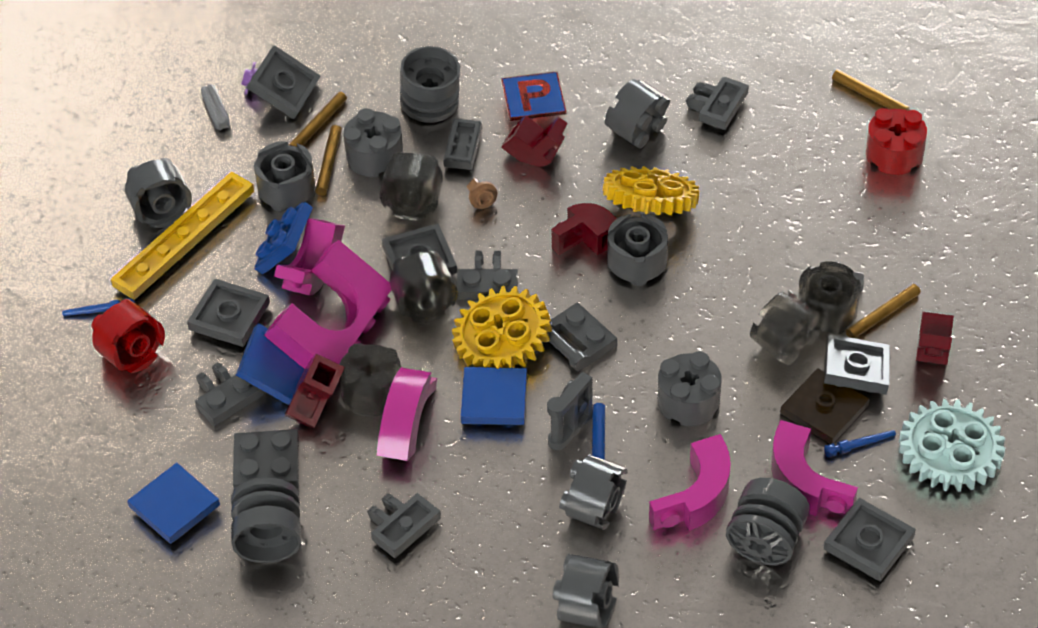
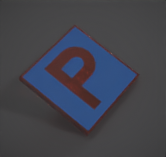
M557 72L501 78L510 121L521 120L525 115L530 119L567 115Z

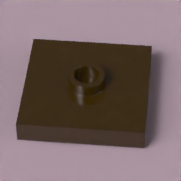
M817 368L781 406L780 413L798 425L810 428L811 433L829 444H834L869 406L870 399L852 388L824 383V371Z

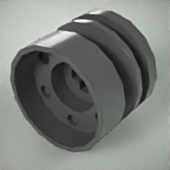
M435 46L419 47L406 54L400 68V104L403 111L409 117L420 122L434 123L443 121L454 114L459 102L460 64L457 57L450 51Z
M271 477L254 478L236 487L231 495V516L233 521L231 524V543L233 551L241 558L259 563L278 562L298 552L301 546V525L299 519L300 497L296 487L285 480Z
M765 477L752 479L745 485L740 496L738 508L733 512L732 520L726 528V538L739 554L751 561L764 565L784 564L793 554L794 546L798 542V535L803 530L808 518L810 505L806 497L798 489L784 481Z

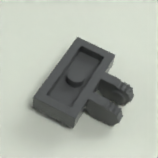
M724 76L717 86L697 82L693 88L695 94H690L685 102L689 108L700 112V122L725 130L746 98L749 85Z
M475 250V269H457L456 300H479V293L487 297L489 296V289L492 288L496 294L500 292L502 286H505L506 291L510 292L514 286L518 287V269H501V251H494L492 256L493 269H482L484 255L481 250Z
M220 362L212 365L213 373L220 380V385L215 387L212 380L204 372L196 375L198 384L205 391L204 395L195 400L196 408L214 427L265 395L264 391L234 375L231 377L228 370Z
M387 493L381 500L384 506L391 511V516H388L374 505L367 511L369 518L378 526L371 532L372 540L394 558L400 555L441 519V511L419 493H416L405 504Z

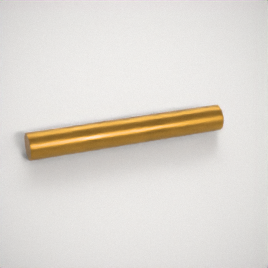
M838 69L832 75V80L887 109H904L909 111V107Z
M338 92L288 145L297 147V144L303 146L347 100V96L343 92Z
M332 125L330 128L315 189L316 194L320 196L327 194L342 128L338 125Z
M912 284L846 329V335L849 338H857L921 293L920 288L916 284Z

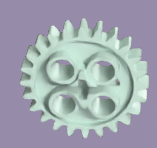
M943 399L942 406H938L934 401H930L929 410L920 405L918 414L911 412L909 420L903 422L902 431H900L899 453L903 454V464H910V473L920 472V482L927 478L931 479L932 488L938 482L943 483L944 491H947L950 485H954L958 492H961L962 484H966L971 490L974 489L975 481L985 485L987 476L994 478L996 469L1001 468L1005 453V447H1003L1005 437L1000 436L1001 426H993L994 417L983 418V408L974 412L972 411L973 403H969L964 408L961 407L960 400L958 399L955 401L954 406H949L946 399Z

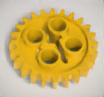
M631 166L630 170L623 167L620 168V171L612 170V173H607L606 177H604L603 195L607 196V200H613L614 205L622 204L623 209L632 208L633 212L639 211L645 214L655 212L659 216L661 212H665L668 215H672L673 212L683 214V210L690 212L691 208H696V204H698L700 190L699 186L695 185V181H688L689 177H679L680 173L670 174L669 170H660L656 167L649 170L645 166H642L641 169Z
M502 286L500 292L495 294L491 288L487 297L481 293L478 294V302L467 301L470 307L469 310H459L462 318L454 319L456 328L452 329L454 336L452 341L459 358L464 359L467 367L473 365V367L496 369L515 368V365L519 363L525 368V360L527 358L534 361L537 360L534 352H544L545 349L542 342L550 341L548 332L552 331L549 312L546 309L545 303L539 301L538 295L530 296L528 289L523 290L519 294L517 286H514L510 292H507L505 286Z

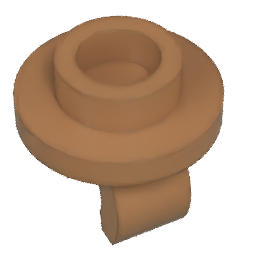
M473 178L466 186L470 191L469 201L477 209L488 208L497 199V189L490 182L479 183L476 178Z

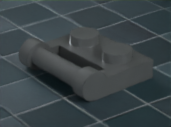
M578 302L550 321L552 331L548 332L549 342L570 360V366L576 371L584 369L617 346L618 338ZM561 331L582 351H577L557 332Z
M581 372L574 381L570 380L566 384L560 397H553L547 402V412L551 416V432L548 435V445L551 449H564L593 416V377L584 372Z

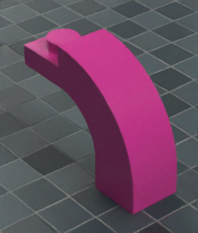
M308 218L303 241L297 256L288 265L276 266L274 277L284 279L282 289L309 296L319 291L324 282L314 275L311 269L327 248L338 239L342 241L345 225Z
M401 367L396 373L382 415L377 456L408 461L415 454L421 413L427 398L436 390L437 378L431 377V372Z
M780 420L773 441L771 461L773 478L784 481L798 489L806 497L810 505L809 514L817 516L820 507L829 509L834 513L846 514L856 502L858 487L823 477L813 471L805 460L809 450L811 429Z
M721 434L691 443L690 463L698 478L691 487L684 491L649 501V522L653 530L673 527L679 522L684 521L690 531L704 525L720 511L729 491L731 466L729 451Z

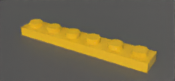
M231 171L111 278L112 287L133 300L138 298L255 192L254 185Z

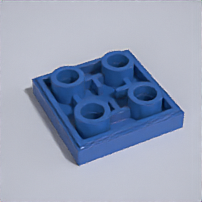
M302 202L295 208L289 207L280 220L273 219L265 230V234L268 235L267 239L262 242L255 253L258 257L254 266L256 271L263 275L295 251L313 209L311 205Z
M258 323L252 331L236 376L289 405L305 369L267 339L264 334L268 328Z
M464 367L461 424L524 425L527 368Z
M177 462L127 500L129 508L170 544L220 506L219 498Z

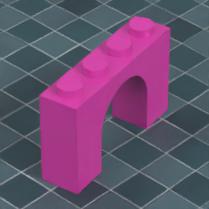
M338 239L324 251L311 269V272L341 298L346 310L344 329L338 331L325 329L292 303L279 313L264 334L267 339L304 369L316 353L345 367L346 363L343 361L347 354L350 356L361 343L358 339L361 333L366 334L376 322L373 318L375 313H380L391 300L388 294L394 286Z

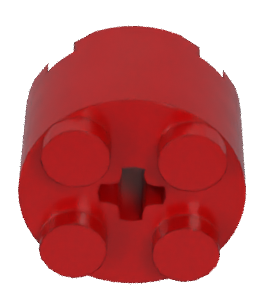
M878 109L868 127L865 153L869 163L871 164L872 161L878 166L879 171L890 175L907 174L916 165L919 167L924 158L927 138V126L922 120V114L917 110Z
M124 299L110 307L103 314L97 315L91 324L93 329L92 342L95 350L121 371H128L129 373L142 371L151 365L158 356L155 352L159 344L163 346L165 341L163 325L129 299Z

